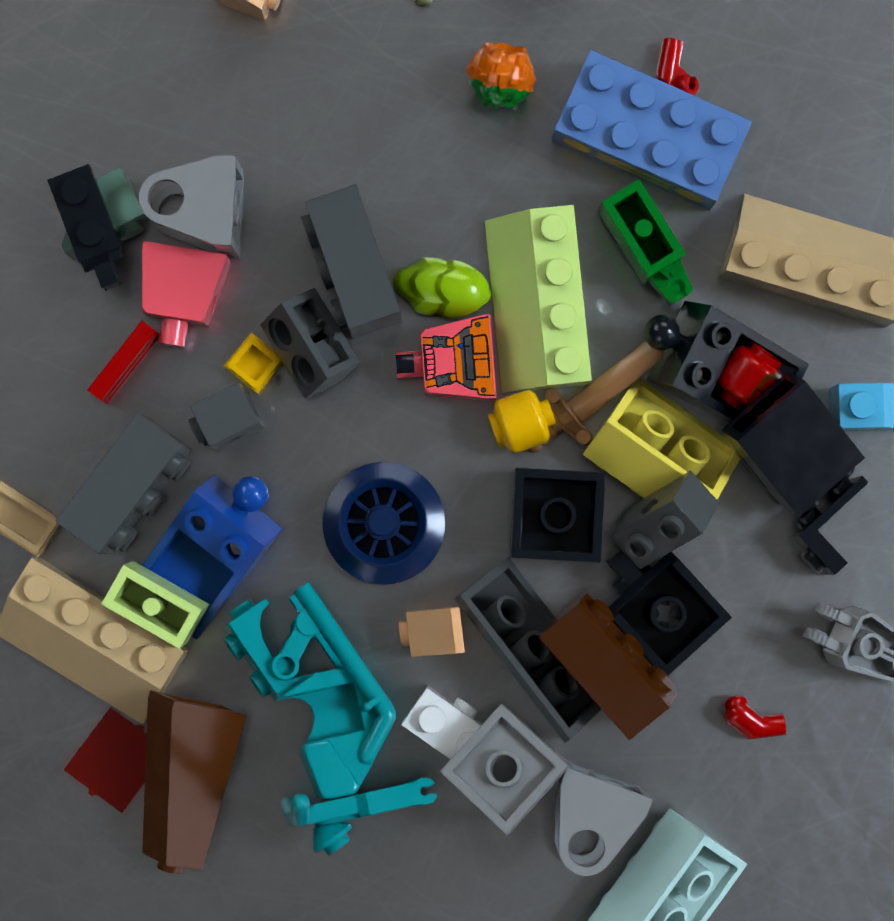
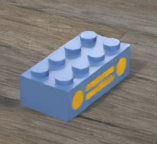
M590 50L554 129L552 141L710 211L718 200L752 121Z

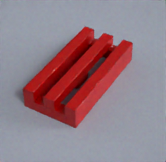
M141 320L87 391L100 401L109 404L159 340L160 334Z

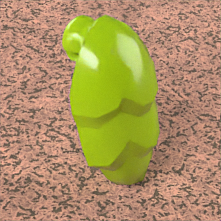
M424 257L417 263L398 270L393 278L394 290L412 305L416 313L427 316L458 319L477 311L488 303L491 297V290L484 275L471 265L458 260L446 261L440 258Z

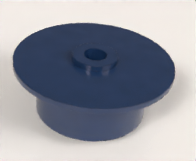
M370 463L349 472L331 491L323 512V535L330 554L336 563L348 574L372 584H395L416 576L435 558L442 544L445 531L443 505L431 483L417 471L398 463Z

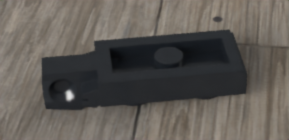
M87 164L48 179L49 187L78 262L82 265L84 272L87 273L95 270L101 288H104L105 291L122 285L114 262L123 259L121 253L123 248L92 167Z

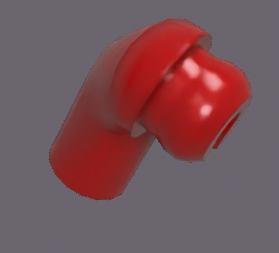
M674 38L662 39L656 72L657 79L695 96L699 90L698 79L695 76L691 77L680 66L683 41Z
M736 695L726 700L724 704L726 722L744 738L759 739L786 735V722L783 713L759 716L748 707V700L743 696Z

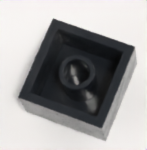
M515 468L509 558L601 563L606 473Z

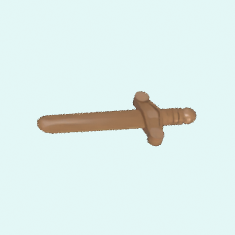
M646 341L568 401L563 398L558 390L554 388L548 389L545 392V399L549 401L556 424L548 426L550 437L546 443L527 450L532 453L540 451L543 445H548L564 431L579 444L589 445L593 436L583 422L656 365L663 358L665 350H656Z

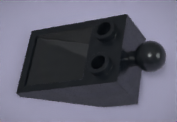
M684 301L675 320L667 315H657L647 322L644 329L646 342L656 350H665L663 358L651 368L646 379L678 398L729 423L747 408L744 405L741 410H737L719 395L723 388L718 383V379L735 348L738 346L751 347L753 343L760 345L782 363L779 368L782 376L788 371L802 379L809 366L807 362L708 304Z

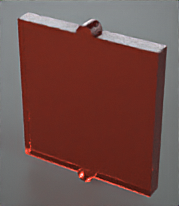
M110 707L64 770L89 788V795L94 796L97 794L119 812L123 813L145 783L147 733L144 732V725L138 724L136 726L114 708Z

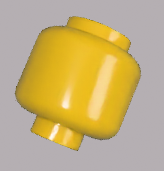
M525 390L497 400L493 407L494 413L488 415L498 447L506 446L507 450L512 453H518L546 443L550 437L548 426L556 424L548 399L539 401L537 395L531 390Z

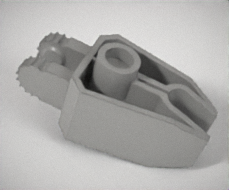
M818 602L815 612L819 613V616L835 621V625L829 637L826 633L815 628H807L803 637L824 647L823 652L828 663L850 671L894 682V658L888 656H894V627L873 612L851 606L839 611Z

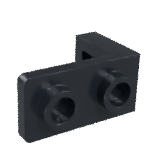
M864 476L855 477L852 480L847 478L842 482L836 483L827 492L832 498L820 510L815 507L805 512L795 522L799 529L791 537L804 550L800 554L802 560L816 574L823 571L826 575H835L848 563L818 529L869 483Z

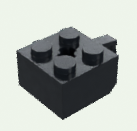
M620 549L606 560V563L620 578L613 585L619 594L607 604V607L614 616L613 622L624 635L629 633L640 643L644 650V658L654 669L658 667L668 676L732 618L672 552L642 569L634 565ZM660 603L665 606H669L672 603L675 607L671 612L674 618L671 624L661 621L660 625L657 622L656 618L660 614L657 607Z

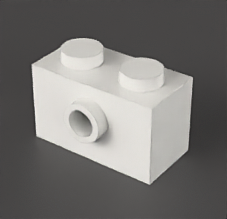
M427 685L403 719L401 725L451 759L483 723L476 719L480 712L467 702L457 697L453 703Z

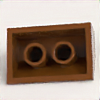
M586 593L563 609L539 638L628 740H631L671 707L677 695L673 691L674 684L662 669L658 667L654 669L644 658V650L640 643L631 634L626 633L624 635L613 622L614 616L607 605L599 599L594 600Z

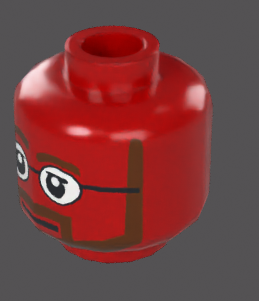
M753 343L751 347L738 346L731 353L718 379V383L723 388L719 394L720 397L737 410H741L744 405L748 407L782 376L779 370L782 363L756 343Z

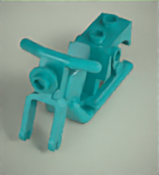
M307 582L294 591V595L288 598L299 615L292 621L290 633L275 658L272 657L266 647L260 628L262 612L269 604L266 598L256 605L251 599H248L228 614L232 621L225 626L228 636L223 638V640L238 661L244 657L254 671L249 675V679L263 698L270 695L274 702L298 698L305 701L311 707L314 719L313 727L308 739L300 747L299 755L316 797L320 800L330 801L310 805L309 798L305 794L299 793L294 797H284L280 802V808L290 826L297 827L315 823L313 828V851L318 853L324 849L326 854L330 855L350 841L346 833L352 828V825L342 821L409 806L428 805L434 802L438 794L422 795L420 792L421 788L429 787L435 784V782L430 778H419L408 781L405 784L353 795L359 790L396 720V710L316 591ZM315 637L336 669L293 678L299 671V660L310 639Z

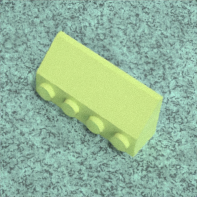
M574 205L527 209L485 220L502 394L517 393L525 390L537 391L550 388L588 386L592 381Z

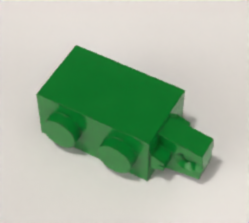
M640 179L601 202L598 213L642 284L644 285L649 282L669 306L688 296L693 291V288L681 262L686 253Z

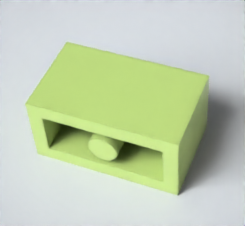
M135 561L122 566L101 603L103 606L179 649L189 642L210 605Z

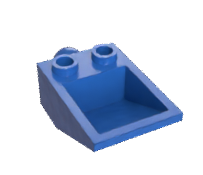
M215 474L192 493L142 565L210 604L192 635L196 640L210 625L283 530L280 525L259 510L266 504L269 492L266 484L258 477H244L235 484L234 489Z

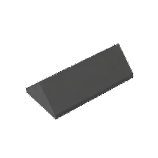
M509 557L454 598L564 743L573 738L602 710L539 638L555 617Z

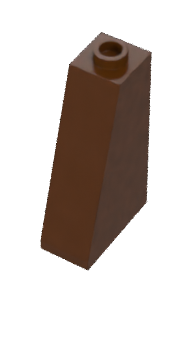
M150 690L147 709L142 853L158 861L157 868L168 873L181 875L184 868L202 871L246 714L221 704Z

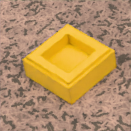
M251 332L224 367L259 395L284 364L273 349Z

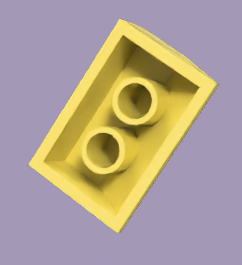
M640 377L630 385L582 454L600 469L615 477L635 494L646 498L691 470L709 492L718 499L740 461L735 447L728 439Z

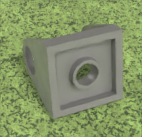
M215 155L153 173L143 182L139 191V204L143 213L153 222L159 232L198 249L226 254L228 258L240 259L244 171L236 156ZM165 181L176 183V185L166 187L158 192L150 206L149 195L156 184ZM172 196L184 197L183 204L177 212L171 215L160 214L161 206L166 199Z
M500 704L440 772L505 834L509 835L570 766L531 727L503 704ZM503 756L512 757L517 764V773L508 782H499L493 774L495 761Z
M566 761L570 768L555 783L554 841L563 864L571 872L581 876H592L602 872L615 858L647 817L653 799L642 788ZM582 830L596 832L598 840L590 852L576 854L568 849L570 839L577 832ZM601 856V858H600L596 863H594V864H592V865H587V866L580 865V864H587V863L593 862L594 860H596L597 858H599V857Z

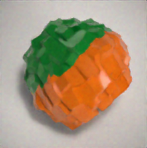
M498 42V44L484 43L481 50L475 52L472 62L467 65L466 73L469 76V84L473 87L474 94L481 100L483 106H490L494 109L499 107L514 108L515 105L524 101L534 91L533 85L536 77L533 65L526 52V47H513Z

